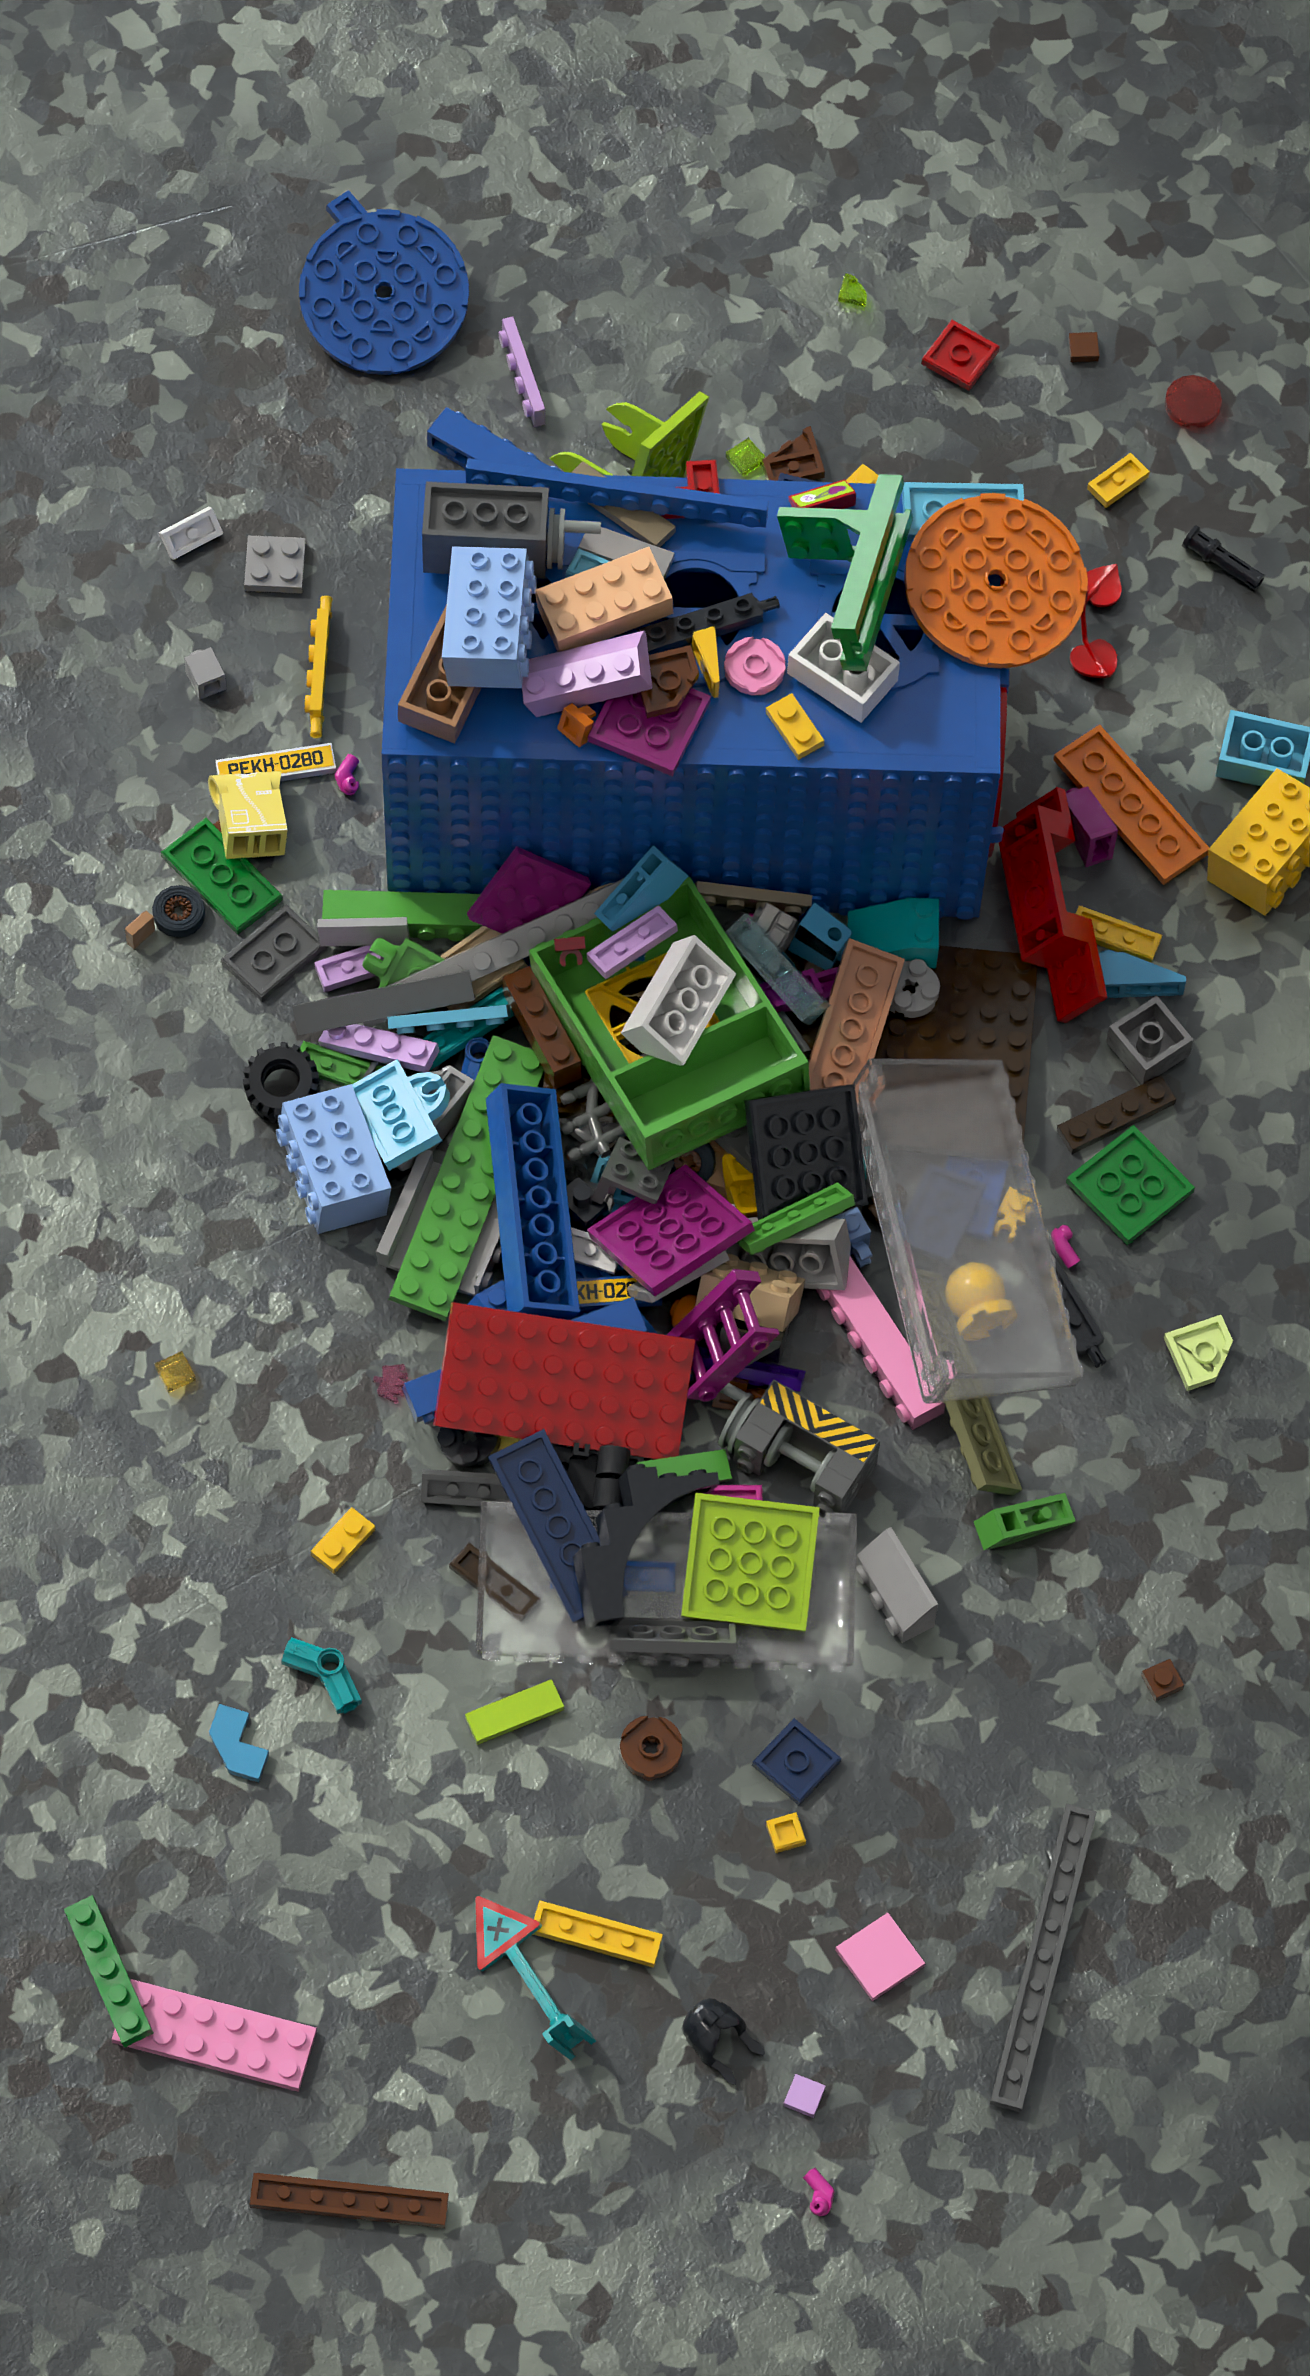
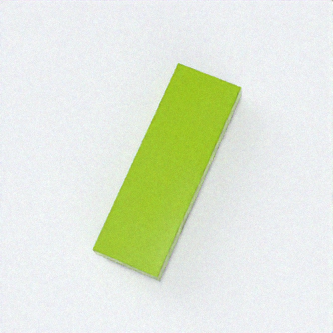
M551 1679L465 1714V1719L478 1745L564 1710V1705Z

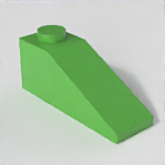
M1065 1493L993 1509L975 1520L974 1525L983 1549L989 1550L1073 1524L1076 1521Z

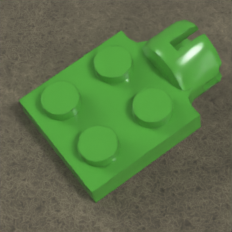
M407 937L400 946L394 945L383 938H377L369 950L384 959L381 960L367 953L362 966L368 972L378 976L381 980L378 987L380 988L445 960V958ZM435 1008L419 1011L417 1013L420 1014L434 1012Z

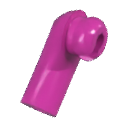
M352 754L346 755L334 775L340 791L346 795H352L359 789V781H356L352 774L359 764V760Z

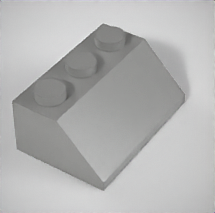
M890 1527L857 1554L854 1572L858 1581L862 1585L866 1583L871 1592L869 1597L873 1606L877 1610L881 1609L886 1616L885 1624L891 1635H897L901 1643L934 1627L938 1603L892 1527Z

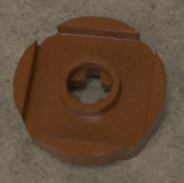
M648 1716L636 1718L626 1726L622 1733L619 1747L621 1760L631 1773L642 1777L646 1781L662 1778L670 1774L680 1762L683 1752L681 1734L678 1728L666 1718H648ZM647 1741L651 1744L657 1742L659 1744L657 1752L654 1754L651 1752L646 1753L644 1751L646 1748L644 1743Z

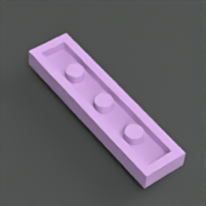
M514 318L502 319V331L498 332L502 348L507 347L509 354L506 355L509 370H515L517 377L514 378L517 393H523L525 400L522 401L525 416L531 417L534 427L545 425V407Z
M359 1024L324 1030L318 1040L322 1047L385 1064L398 1059L402 1068L423 1073L429 1072L440 1051L438 1044L435 1042Z

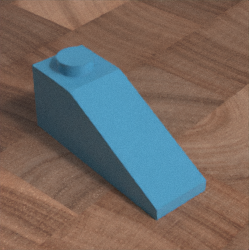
M653 845L594 914L610 930L614 931L668 900L686 880L688 875Z
M1104 950L1099 953L1108 998L1184 994L1186 976L1125 952Z

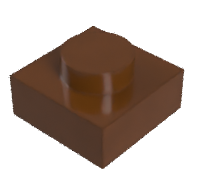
M1171 1659L1147 1668L1141 1673L1155 1702L1184 1689V1684Z

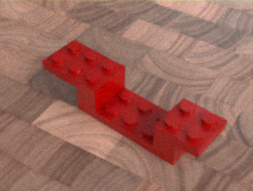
M1056 787L1016 813L1017 818L1003 826V838L998 843L1021 959L1024 962L1047 968L1057 1021L1067 1023L1108 997L1092 919L1067 912L1055 854L1076 840L1066 791Z

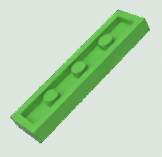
M837 1182L752 1223L755 1231L738 1241L737 1244L750 1255L762 1252L767 1247L781 1240L789 1239L792 1235L806 1228L813 1227L819 1222L833 1215H838L845 1209L854 1206V1196Z

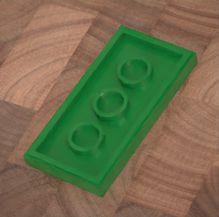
M204 818L161 851V857L192 889L199 893L201 898L237 935L283 901V895L246 858L226 859L222 833L207 818Z

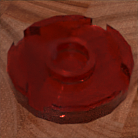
M1197 375L1182 376L1173 381L1168 387L1165 408L1170 418L1181 426L1189 428L1190 425L1197 426V428L1205 427L1212 423L1219 415L1222 398L1220 390L1207 378Z

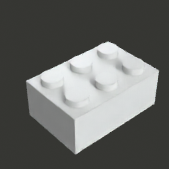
M825 613L790 652L787 674L862 723L898 681L900 662L874 645L867 671L842 670L840 663L843 651L840 639L833 638L831 631L834 618Z

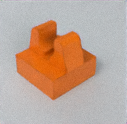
M571 703L563 708L557 729L575 745L581 747L588 741V735L594 723L591 718L596 715V712L588 705L577 708Z

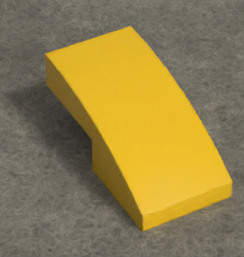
M724 1154L722 1166L728 1202L735 1204V1207L747 1218L757 1217L753 1173H750L736 1161L732 1154Z

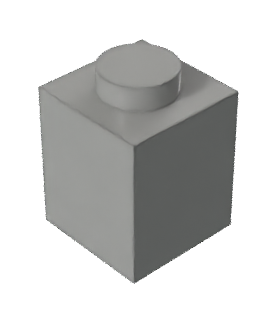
M211 647L205 650H196L189 656L184 657L186 674L199 700L226 690L225 674Z

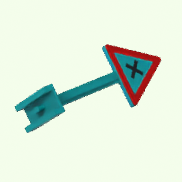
M477 1896L475 1903L478 1969L483 1972L503 1956L508 1955L550 2020V2028L542 2033L547 2043L569 2060L574 2059L576 2056L571 2050L583 2040L591 2045L596 2040L592 2033L570 2015L561 2013L519 1949V1944L539 1930L542 1924L537 1920Z

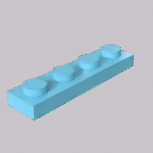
M510 1005L391 1016L387 1017L388 1029L397 1028V1034L414 1033L415 1026L425 1025L427 1031L444 1030L445 1023L456 1022V1028L473 1027L474 1020L486 1019V1025L503 1024L504 1017H511Z

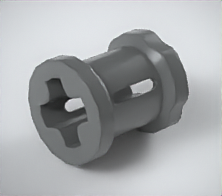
M573 1142L565 1147L564 1157L566 1160L564 1161L565 1178L568 1181L572 1182L577 1177L584 1180L587 1176L588 1168L586 1163L590 1160L591 1154L582 1156L581 1159L569 1162L566 1156L570 1150L576 1147L579 1148L584 1143ZM573 1165H575L574 1173L571 1172Z

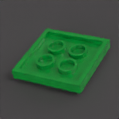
M1135 1125L1131 1126L1069 1175L1066 1183L1126 1245L1144 1233L1194 1193L1195 1187Z

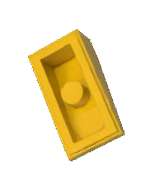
M709 627L693 632L692 651L711 695L716 698L719 695L720 684L715 627Z

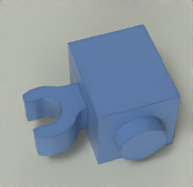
M858 1207L832 1217L846 1219L851 1242L850 1255H854L860 1268L870 1264V1257H872L869 1249L871 1230Z

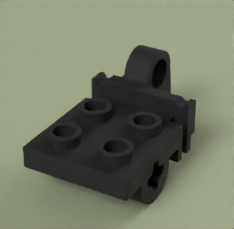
M576 1442L574 1447L551 1443L585 1510L601 1512L606 1505L612 1503L623 1504L618 1479L627 1470V1467L642 1462L645 1458L630 1455V1450L621 1446L606 1445L601 1446L599 1450L590 1449V1444H585L582 1452H580L579 1443Z

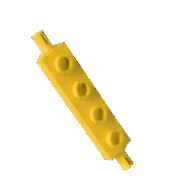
M322 596L320 598V609L317 608V620L311 619L310 635L315 637V645H309L308 660L313 662V670H307V687H311V695H305V713H310V736L313 738L322 737V726L325 719L323 707L330 619L332 618V597Z

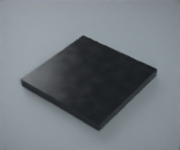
M855 1084L744 1100L758 1220L837 1182L853 1194L855 1205L852 1207L868 1205Z

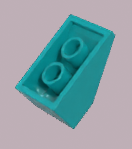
M906 898L848 911V928L852 931L850 939L904 958L905 961L923 960L927 967L936 968L939 950V899Z

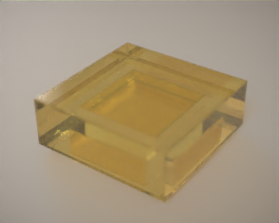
M182 1351L154 1363L155 1369L168 1393L196 1380Z

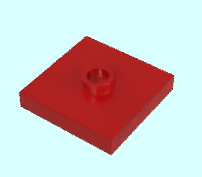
M951 320L924 355L921 364L970 391L998 354L1000 346L958 322Z

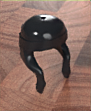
M704 1999L693 2006L687 2013L682 2023V2032L688 2044L696 2051L705 2065L715 2068L726 2082L736 2085L733 2072L719 2060L713 2058L720 2037V2029L734 2027L738 2036L750 2051L764 2056L765 2051L760 2043L749 2036L744 2020L730 2006L723 2002L720 2003L716 1999Z

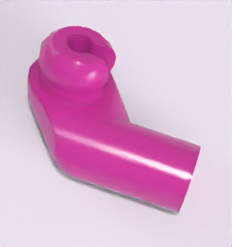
M1061 1225L1058 1229L1054 1228L1051 1238L1057 1254L1066 1267L1070 1268L1078 1263L1080 1259L1067 1241L1073 1236L1071 1229L1067 1225Z
M813 2168L803 2177L814 2190L810 2210L814 2215L825 2216L832 2209L834 2189L816 2168Z

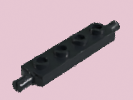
M752 593L637 629V632L645 631L648 655L692 645L693 632L715 627L716 637L762 623L763 613L779 609L780 604L777 596L759 601Z
M1023 1226L1022 1229H1017L1015 1234L1023 1245L1018 1251L1017 1257L1076 1356L1088 1353L1096 1368L1100 1367V1364L1101 1366L1104 1365L1107 1360L1098 1348L1104 1342V1337L1046 1240H1033L1026 1226Z

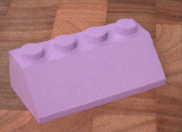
M640 631L529 659V676L523 677L522 685L525 706L536 717L563 711V708L571 703L576 707L652 689L645 631Z

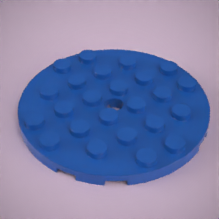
M377 209L376 212L357 213L337 222L316 241L306 257V262L300 275L299 299L302 315L310 334L330 357L360 372L391 375L411 371L429 363L452 343L466 317L469 302V283L465 264L458 249L440 228L420 216L415 217L401 213L400 210ZM381 286H388L392 290L391 296L387 298L378 297L376 294L377 289Z

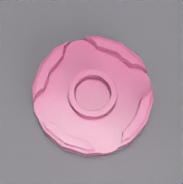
M744 638L735 642L727 651L724 662L725 676L731 686L741 693L749 695L766 694L775 690L783 680L786 669L784 654L779 646L769 639Z

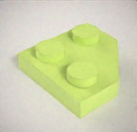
M1222 1315L1188 1325L1164 1335L1165 1343L1187 1391L1216 1381L1233 1343Z

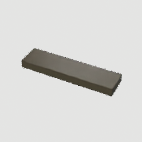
M584 461L571 472L605 477ZM588 503L640 541L657 547H661L676 532L675 525L654 512L626 510L621 507L597 506L593 503Z

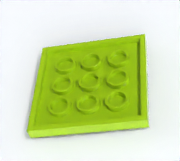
M695 1493L681 1618L806 1632L820 1507Z

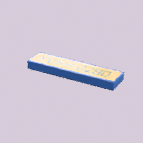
M631 1275L576 1279L580 1311L599 1310L631 1298L627 1288L629 1285L637 1282V1280ZM662 1298L653 1303L635 1299L638 1307L662 1306Z

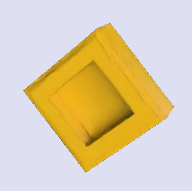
M797 1812L766 1821V1827L775 1853L806 1845V1839Z

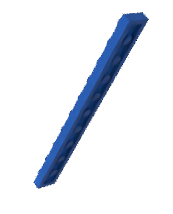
M470 458L467 459L465 468L467 484L549 488V497L563 499L568 502L579 501L593 503L597 506L607 505L621 507L626 510L650 511L659 515L671 514L684 516L688 519L699 518L713 520L717 523L742 524L751 528H766L768 520L769 501Z

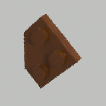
M691 645L649 655L652 689L639 692L647 718L678 711L698 680L699 670Z

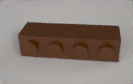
M525 967L502 977L504 997L553 1088L558 1089L581 1079V1060L531 967Z

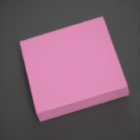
M886 1913L836 1946L835 1949L872 2001L925 1967V1962L889 1913Z

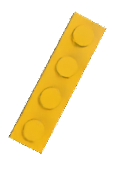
M540 1900L534 1920L539 1921L542 1927L533 1935L653 1968L663 1938V1934Z

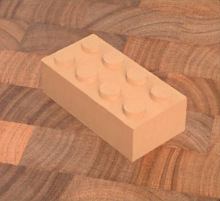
M650 547L536 589L537 607L557 652L600 642L673 614L671 593Z

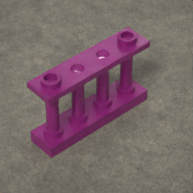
M733 1269L667 1334L669 1336L695 1339L692 1369L697 1382L688 1389L687 1399L706 1402L716 1398L717 1394L761 1351L768 1348L770 1343L779 1335L778 1329L760 1327L750 1298L751 1292L761 1283L758 1271ZM738 1304L741 1307L748 1328V1332L742 1338L732 1313ZM721 1321L731 1349L723 1354L715 1328ZM703 1338L706 1340L714 1363L708 1371H706L698 1348Z

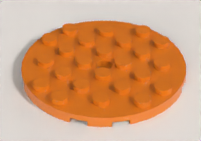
M981 493L980 496L960 498L936 511L916 534L906 559L904 571L907 601L915 620L924 633L937 646L953 657L973 665L988 668L1023 666L1044 658L1056 650L1070 636L1082 614L1088 585L1086 567L1084 568L1080 548L1067 527L1040 505L1027 499L1022 501L1005 497L1006 494ZM992 574L1001 576L1004 585L998 587L990 586L988 576Z

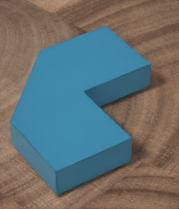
M219 1704L209 1730V1736L214 1746L217 1748L229 1774L259 1783L269 1756V1750L241 1742L250 1717L248 1712Z

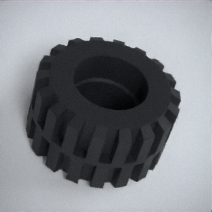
M281 1042V1046L275 1047L274 1043L268 1044L269 1049L263 1050L262 1047L258 1049L257 1056L249 1058V1066L245 1067L243 1072L245 1076L243 1086L251 1108L254 1111L256 1110L261 1118L268 1117L270 1122L276 1123L278 1115H281L283 1102L320 1093V1079L314 1060H311L310 1055L306 1051L302 1052L299 1046L293 1044L292 1047H288L287 1042ZM279 1069H287L296 1073L300 1080L297 1089L284 1097H276L266 1092L264 1083L272 1072Z

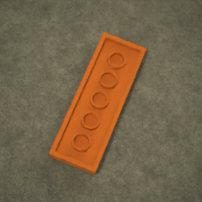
M1100 724L1054 754V762L1078 789L1089 787L1116 825L1118 834L1163 885L1208 855V845Z

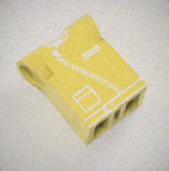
M281 771L209 776V791L214 805L219 810L226 859L285 855L288 830L279 789Z

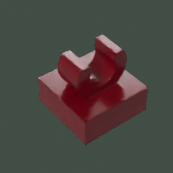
M584 936L554 939L555 952H562L560 955L562 967L566 966L565 959L569 954L576 955L577 964L582 965L583 956L579 950H586Z

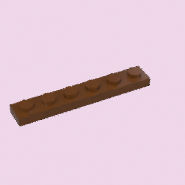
M253 2173L249 2205L250 2208L445 2228L449 2193Z

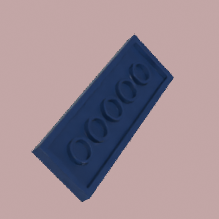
M543 1429L488 1456V1460L571 1623L574 1624L584 1619L573 1556L582 1545L591 1542L600 1543V1539ZM624 1585L622 1592L623 1599L628 1597L629 1595Z

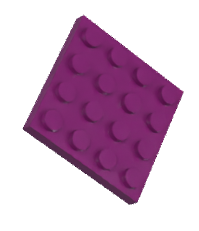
M686 1164L668 1176L656 1204L635 1197L587 1229L589 1237L655 1297L755 1231L752 1222Z

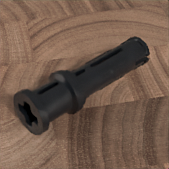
M1197 525L1190 530L1182 543L1183 548H1190L1202 556L1204 562L1217 564L1253 590H1257L1264 580V574L1222 547L1220 540L1217 538L1213 540L1202 533Z

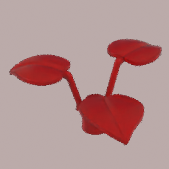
M1117 564L1098 567L1087 572V593L1080 616L1084 645L1076 646L1070 654L1072 667L1084 676L1107 678L1111 677L1117 668V654L1109 642L1097 639L1089 643L1085 612L1088 601L1097 607H1107L1115 604L1120 599L1122 586Z

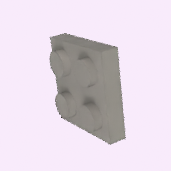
M248 535L244 590L302 593L306 538Z

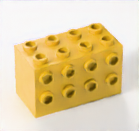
M1276 768L1208 849L1207 881L1265 916L1272 907L1275 909L1280 905L1284 898V893L1289 887H1295L1301 877V872L1306 866L1310 868V787Z

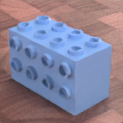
M452 546L442 660L448 686L522 688L523 677L529 676V658H526L527 649H531L532 644L529 622L534 620V603H531V594H536L537 580L534 575V562L528 560L527 549Z
M352 1084L283 1102L281 1115H278L279 1129H276L277 1140L280 1147L285 1146L288 1154L286 1155L288 1170L296 1175L297 1181H295L297 1194L300 1199H305L307 1205L305 1213L308 1223L310 1225L314 1224L317 1234L386 1216L391 1186Z

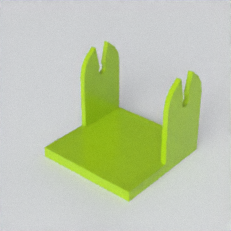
M699 391L666 422L630 403H616L607 407L606 410L622 424L629 426L632 433L606 422H603L601 425L612 446L635 460L631 476L685 478L686 461L691 459L709 396ZM560 452L549 458L564 472L571 473L584 461L602 475H612L589 460L572 452Z

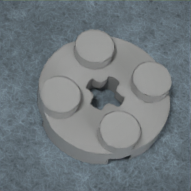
M923 960L904 961L889 1011L904 1013V1017L916 1018L929 1013L934 1008L935 1002L939 997L940 982L935 972L927 967ZM906 985H912L916 987L915 993L912 994L909 990L903 991L902 989H904Z

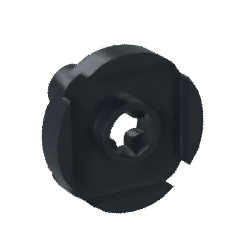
M445 1427L440 1428L437 1439L442 1452L453 1464L462 1468H469L468 1466L477 1464L481 1466L488 1463V1456L498 1452L501 1444L499 1435L479 1432L474 1433L476 1437L474 1442L469 1440L465 1444L463 1443L465 1439L464 1434L467 1431Z

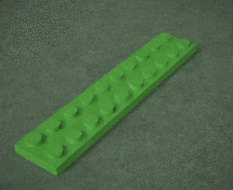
M495 1035L492 1036L388 1300L446 1321L451 1309V1303L455 1299L495 1197L486 1098L500 1083L538 1087L544 1069L532 1049Z

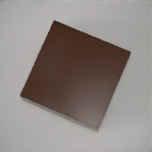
M1097 332L1069 333L1070 362L1099 361Z

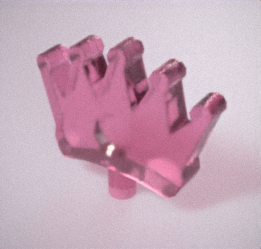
M404 1364L382 1366V1377L374 1376L373 1382L380 1383L377 1389L378 1396L384 1397L395 1404L398 1403V1398L393 1395L404 1396L403 1390L399 1389L403 1388L405 1383L400 1379L408 1378L407 1373L400 1372V1370H405Z

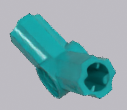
M291 1637L284 1650L281 1660L282 1665L318 1677L323 1682L337 1714L348 1713L362 1704L360 1695L344 1663V1657L339 1650L335 1648L323 1649ZM328 1662L338 1664V1667L332 1671L323 1668Z

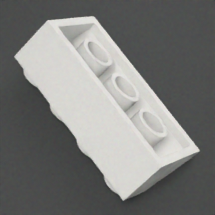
M695 935L673 942L623 1027L621 1034L642 1053L679 1066L684 1065L736 973Z

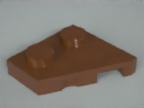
M811 426L803 429L802 434L792 442L788 440L778 451L772 452L762 460L766 480L778 481L780 473L809 480L825 478V470Z

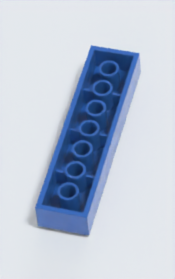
M500 1083L486 1098L507 1310L572 1320L580 1313L556 1089Z

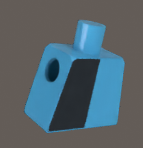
M814 903L799 923L788 950L828 970L833 968L837 961H841L846 942L851 937L852 931Z

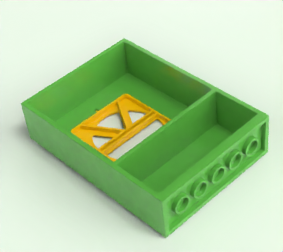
M690 877L686 878L668 900L659 904L677 924L678 931L645 953V961H632L607 979L587 960L586 953L649 911L614 931L610 930L597 917L581 927L567 930L561 936L554 938L584 936L586 950H579L583 956L582 965L577 964L576 955L569 954L565 959L566 966L562 967L560 964L562 952H555L554 939L548 942H541L529 950L530 964L534 975L557 1014L583 1066L648 1171L747 1125L744 1100L810 1090L808 1060ZM695 935L736 973L734 979L684 1065L679 1066L650 1055L643 1057L631 1052L619 1042L625 1038L621 1031L626 1022L611 1028L609 1015L612 1005L632 1014L638 1002L620 994L619 991L633 981L653 977L673 942Z

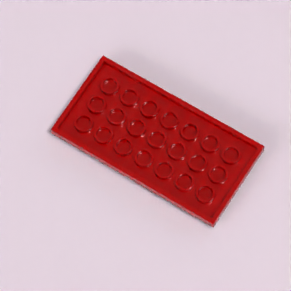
M452 1302L433 1426L524 1439L544 1429L550 1442L553 1444L574 1447L576 1442L579 1443V1448H584L585 1444H590V1449L599 1450L601 1446L614 1445L628 1448L630 1455L652 1459L679 1456L695 1339Z

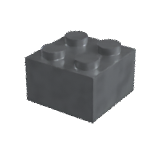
M1155 996L1110 1025L1106 1043L1142 1085L1190 1056L1193 1038L1159 997Z

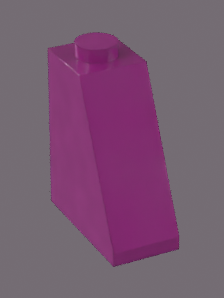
M1088 786L1081 789L1072 788L1066 791L1076 840L1074 844L1085 868L1113 859L1118 833L1116 825Z

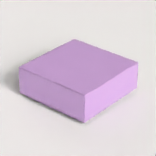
M795 2074L783 2106L814 2118L826 2086Z

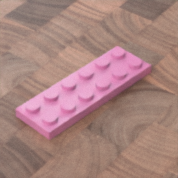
M131 1979L154 2034L127 2047L299 2092L317 2033L316 2027ZM115 2029L112 2043L122 2045Z

